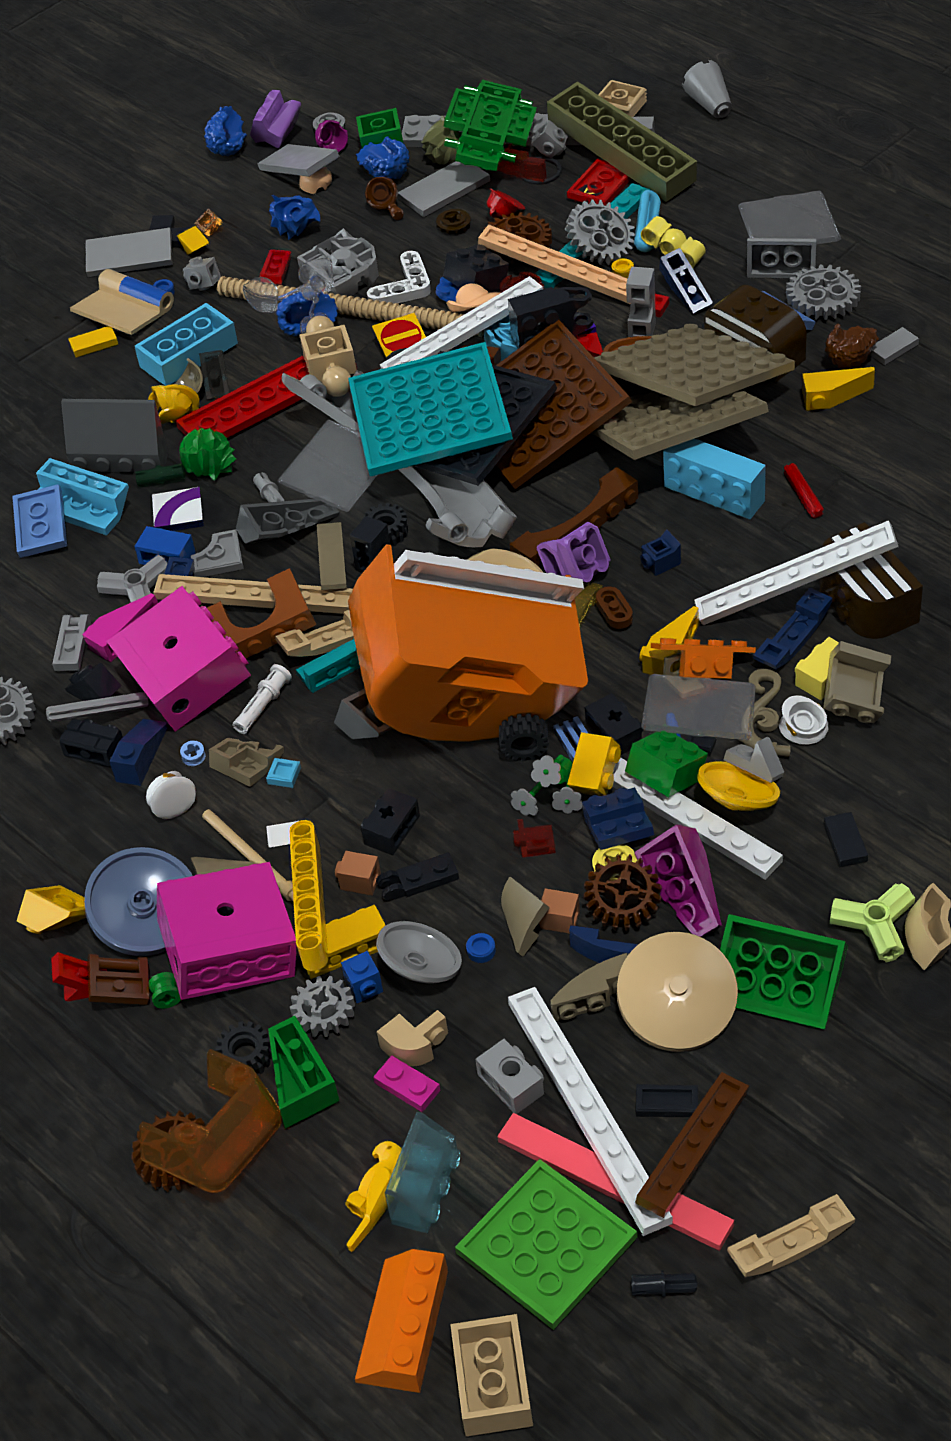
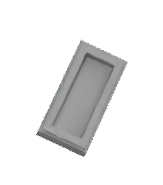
M902 327L877 342L872 347L869 355L883 365H886L917 346L919 338Z

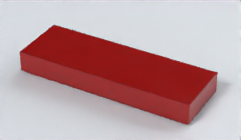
M269 250L260 273V283L282 284L291 261V251Z

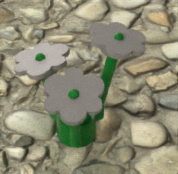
M545 755L541 760H535L531 777L538 784L529 793L522 788L518 791H513L511 793L513 808L520 810L525 816L528 814L535 815L538 812V808L535 805L537 801L534 796L542 787H548L550 784L555 785L566 782V787H563L560 792L556 791L553 793L552 797L554 800L552 801V806L554 809L563 810L567 814L571 813L572 810H580L582 808L581 794L573 792L572 788L567 785L573 764L570 759L563 757V755H558L553 760L551 756Z

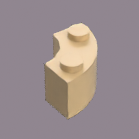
M934 883L925 890L913 905L905 921V936L913 959L923 970H926L942 958L951 947V927L948 921L951 900Z

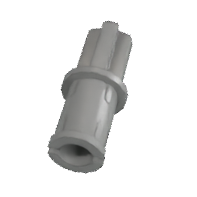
M261 472V475L260 473L255 475L253 482L260 490V495L263 499H266L268 502L284 501L278 492V486L270 481L266 473Z

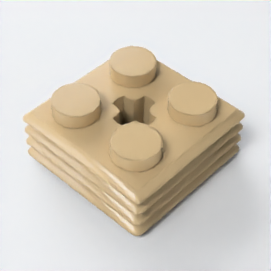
M614 80L609 81L598 94L630 117H634L647 101V96H645L647 89Z

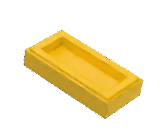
M110 326L68 338L75 357L118 344L117 337Z

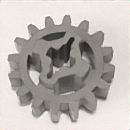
M317 976L316 983L306 980L307 987L304 989L298 986L296 988L298 996H291L292 1005L290 1006L292 1017L296 1016L305 1032L311 1029L313 1037H316L319 1031H323L325 1037H328L329 1030L332 1029L334 1032L339 1033L338 1026L340 1024L348 1026L347 1017L354 1016L353 1007H355V1002L350 987L344 988L342 980L334 983L332 976H329L327 981H322L321 976Z

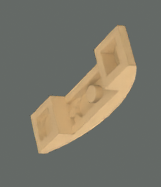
M350 611L344 612L343 620L304 634L300 629H294L277 635L276 641L289 656L304 657L330 652L354 639Z
M836 1194L811 1206L808 1215L761 1238L754 1234L728 1247L727 1251L745 1277L763 1274L790 1264L820 1248L855 1222V1218Z

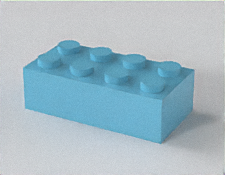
M205 303L136 344L135 350L139 366L166 386L173 384L182 376L188 364L187 358H190L200 367L238 344L234 322L208 303Z
M692 439L663 450L664 487L751 519L765 502V464L697 439Z

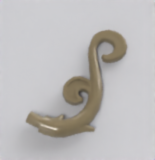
M759 669L749 676V687L757 694L765 693V688L759 685L762 681L772 682L773 687L747 710L741 723L742 735L735 736V739L753 749L756 742L761 740L754 732V723L759 720L757 727L764 732H771L779 725V715L771 708H765L777 695L782 684L779 674L770 669ZM772 742L777 756L790 757L791 746L777 745V742Z

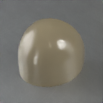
M187 358V367L174 384L188 386L198 393L203 384V374L200 367L190 358Z

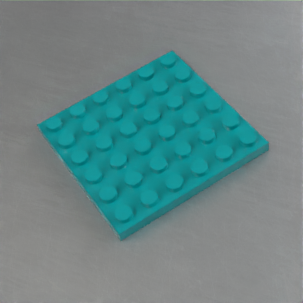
M486 342L348 378L370 477L513 439Z

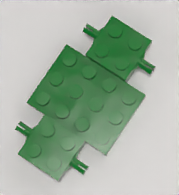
M482 80L477 88L467 85L464 86V90L456 88L443 127L463 132L459 140L446 137L444 147L456 149L455 161L461 162L464 165L482 167L485 170L497 171L498 165L502 160L515 163L517 154L504 152L505 142H508L515 146L526 147L537 107L532 106L533 101L521 99L522 89Z

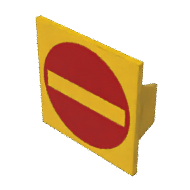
M415 313L372 326L386 358L392 352L398 349L409 348L426 338Z

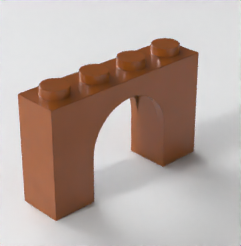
M290 568L267 579L274 594L276 604L270 617L257 626L240 628L233 625L221 601L207 607L214 617L211 622L218 621L227 633L223 637L230 636L239 648L236 653L240 651L245 658H248L277 644V635L294 629H300L303 632L316 625Z

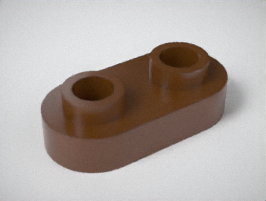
M610 586L598 590L596 593V605L607 623L616 629L630 626L633 621V611L620 590Z

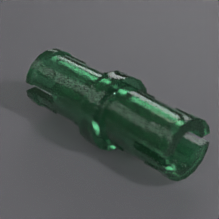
M183 463L163 467L162 465H157L156 468L135 471V478L138 486L151 483L164 484L165 481L185 478V469Z

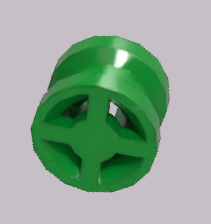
M162 972L154 975L149 980V989L153 993L152 1001L157 1008H170L181 1001L173 973Z

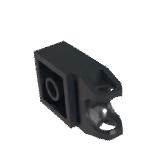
M550 287L508 299L511 337L517 348L519 349L549 325L557 322L558 319L574 337L589 329L593 325L590 314L576 312L592 300V294L589 289L583 287H562L553 290ZM577 294L586 295L584 298H573ZM580 319L587 320L584 324L576 323Z

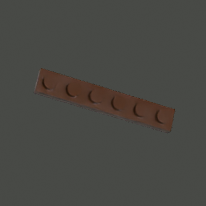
M723 1072L720 1073L637 1194L636 1204L662 1218L666 1216L746 1096L749 1085Z

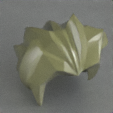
M443 115L426 132L421 142L424 144L422 149L426 152L425 155L433 163L439 165L450 164L456 158V149L444 147L446 137L459 140L462 135L461 131H453L443 127L445 120Z

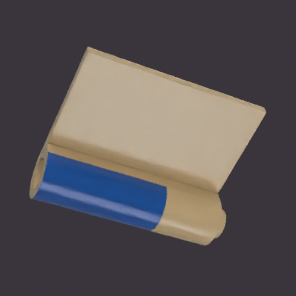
M106 269L99 275V290L70 307V311L132 335L167 313L173 305L174 297L169 291L111 269Z

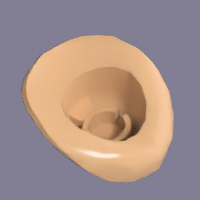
M470 283L458 290L456 302L449 300L446 304L452 313L468 312L499 295L500 292L488 293L482 286Z

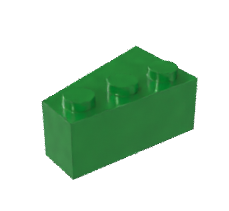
M296 1016L268 1028L279 1109L284 1127L287 1128L340 1101L334 1079Z

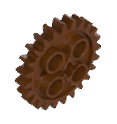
M522 212L518 216L511 213L510 217L502 215V219L494 218L495 223L488 222V225L550 248V244H552V231L549 228V223H545V219L539 220L538 215L532 218L531 213H528L526 216H523ZM486 248L492 253L499 255L501 259H503L504 261L510 260L511 264H514L515 261H519L507 255Z

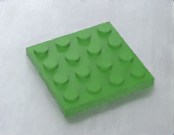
M539 1159L456 1245L455 1250L456 1254L554 1330L635 1241L637 1231Z

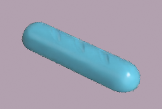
M645 190L641 194L634 244L641 252H648L654 248V246L646 244L641 238V231L654 217H659L661 201L657 193L652 190Z

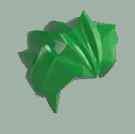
M201 427L199 430L194 429L188 433L182 440L179 449L181 462L188 473H194L197 477L209 475L214 481L220 473L231 472L232 464L236 460L232 455L235 449L229 447L230 442H228L227 438L222 433L214 432L210 428L205 430Z

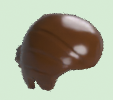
M376 177L370 180L365 191L367 203L377 210L388 209L395 220L403 218V210L395 204L398 197V189L394 181L387 177Z

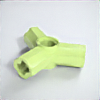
M895 883L878 900H871L866 904L835 898L832 905L830 924L863 930L870 938L879 960H884L885 962L894 961L904 953V947L893 922L914 904L915 897L907 886L902 883Z

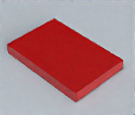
M596 159L567 191V198L580 202L588 200V204L591 199L596 204L602 200L603 205L606 206L608 202L611 203L631 178L610 163ZM587 184V189L589 192L600 193L603 191L604 193L598 196H594L579 191L578 189ZM594 185L595 187H597V189L591 188L590 186Z

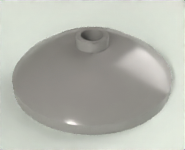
M409 921L393 922L380 930L376 940L378 953L386 965L397 974L416 982L440 983L447 981L458 973L462 959L457 946L446 935L424 924Z

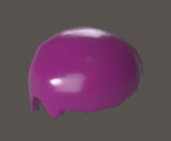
M324 120L319 124L315 132L316 143L320 148L336 149L339 153L345 149L348 143V132L340 126L339 122Z

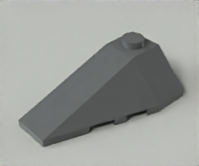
M330 497L246 504L240 507L236 530L244 543L265 542L339 516V510Z
M365 688L341 700L334 723L351 739L378 737L393 729L376 717L368 701Z

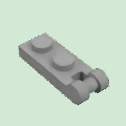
M81 614L80 617L63 615L52 663L54 671L80 669L85 647V640L82 634L91 625L89 614Z

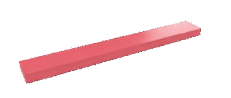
M515 1113L511 1115L497 1136L499 1143L536 1161L541 1159L554 1170L625 1204L595 1152ZM682 1194L678 1196L669 1210L673 1216L672 1224L668 1225L669 1227L718 1251L721 1250L734 1227L733 1219Z

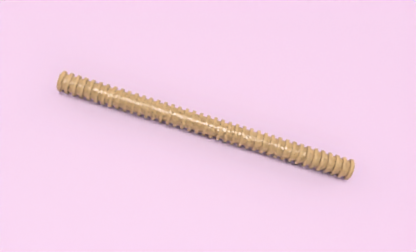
M225 276L220 277L217 284V291L220 296L238 297L239 299L257 300L258 302L276 303L277 305L282 301L283 297L289 294L309 291L308 289L283 287V285L264 284L257 281L252 282L251 280L227 278ZM334 293L328 294L330 298L335 299V304L338 307L337 313L340 315L346 314L347 316H359V318H372V320L378 319L379 321L385 320L386 322L415 313L421 327L424 326L427 329L431 327V329L435 330L437 328L439 330L465 315L464 313L459 315L457 312L452 314L451 311L445 312L444 310L439 312L437 309H425L424 307L419 309L418 306L412 307L411 305L406 307L405 304L399 305L392 302L386 303L379 300L360 299V297H347V295L341 296ZM484 330L479 332L477 335L479 337H482L484 335Z

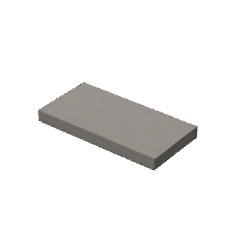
M287 144L257 164L262 171L310 177L336 160L339 154L336 149Z
M455 161L399 191L398 199L425 217L488 183L490 175L478 166L464 165L461 162Z
M170 228L86 240V274L88 277L99 276L106 269L126 272L173 265L172 233Z

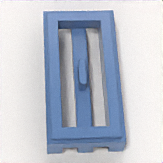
M578 716L573 718V722L564 721L563 726H559V724L553 725L555 735L572 762L576 752L564 733L568 732L576 747L579 737L574 729L577 730L579 735L581 732L588 733Z

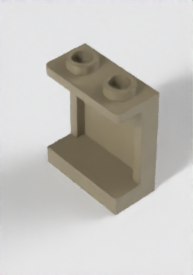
M840 641L830 653L823 709L832 711L833 714L838 716L856 718L863 723H875L884 714V708L880 707L884 671L890 666L891 655Z

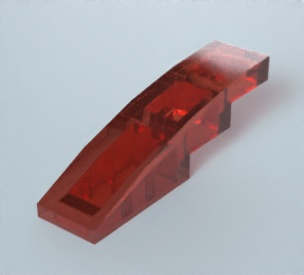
M512 144L504 145V152L517 154L515 163L502 160L498 165V171L524 179L545 181L547 178L545 159L529 157V152L513 150Z

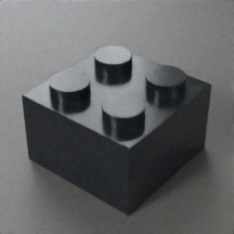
M475 244L473 247L459 248L456 251L447 253L443 277L459 288L472 283L480 285L488 292L505 288L509 263L501 259L499 255L486 249L484 245Z

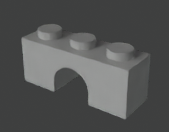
M631 267L626 283L627 303H631L628 318V337L652 336L656 325L654 268Z

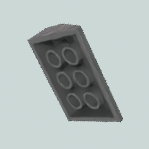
M62 399L66 454L70 465L97 472L163 473L168 457V449L155 400Z

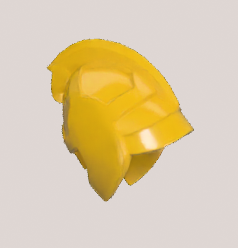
M173 384L151 387L153 392L149 395L148 400H155L157 410L161 407L162 410L159 413L161 424L169 421L174 423L177 419L185 416V414L199 409V396L196 391L188 386Z

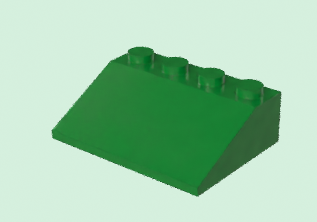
M729 914L720 951L728 959L735 973L738 987L735 1008L823 1030L826 1029L848 950L846 941Z

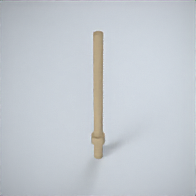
M210 809L203 813L202 817L250 862H253V864L266 862ZM272 867L281 895L286 900L293 901L292 881H287Z

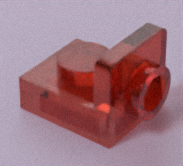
M517 819L518 830H513L515 847L521 846L522 857L555 853L552 824L524 828L523 819Z

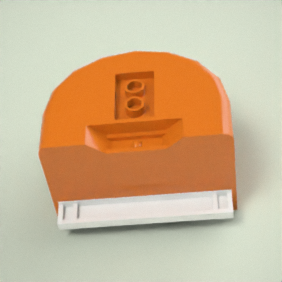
M386 544L357 579L348 599L353 635L364 687L376 717L403 734L436 741L469 742L498 738L499 726H502L503 720L508 721L509 716L517 718L516 714L521 713V716L524 717L526 713H531V717L536 714L539 716V719L543 718L546 720L556 714L588 683L575 597L584 589L583 579L572 578L571 575L560 576L555 573H542L531 569H518L508 567L507 565H494L484 563L483 561H470L458 557H446L430 552L422 553L405 550L398 560L393 563L392 547Z

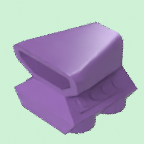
M280 90L270 91L253 120L250 132L251 138L256 143L265 141L276 148H280L297 123L301 103L296 100L284 103Z
M590 522L585 523L562 539L542 542L537 546V551L546 573H555L560 576L571 575L572 578L583 579V583L590 582L593 576L605 572L610 562V557L599 528Z

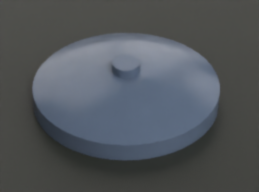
M145 847L130 848L109 856L96 867L86 886L84 908L89 926L103 943L121 953L134 956H150L165 952L166 948L157 921V883L193 876L192 873L176 857L158 849Z

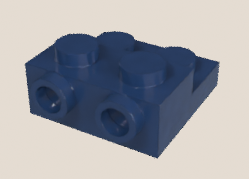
M635 787L630 789L618 788L614 793L605 796L593 795L587 801L582 802L584 819L600 850L654 835L653 825L644 811L643 801Z

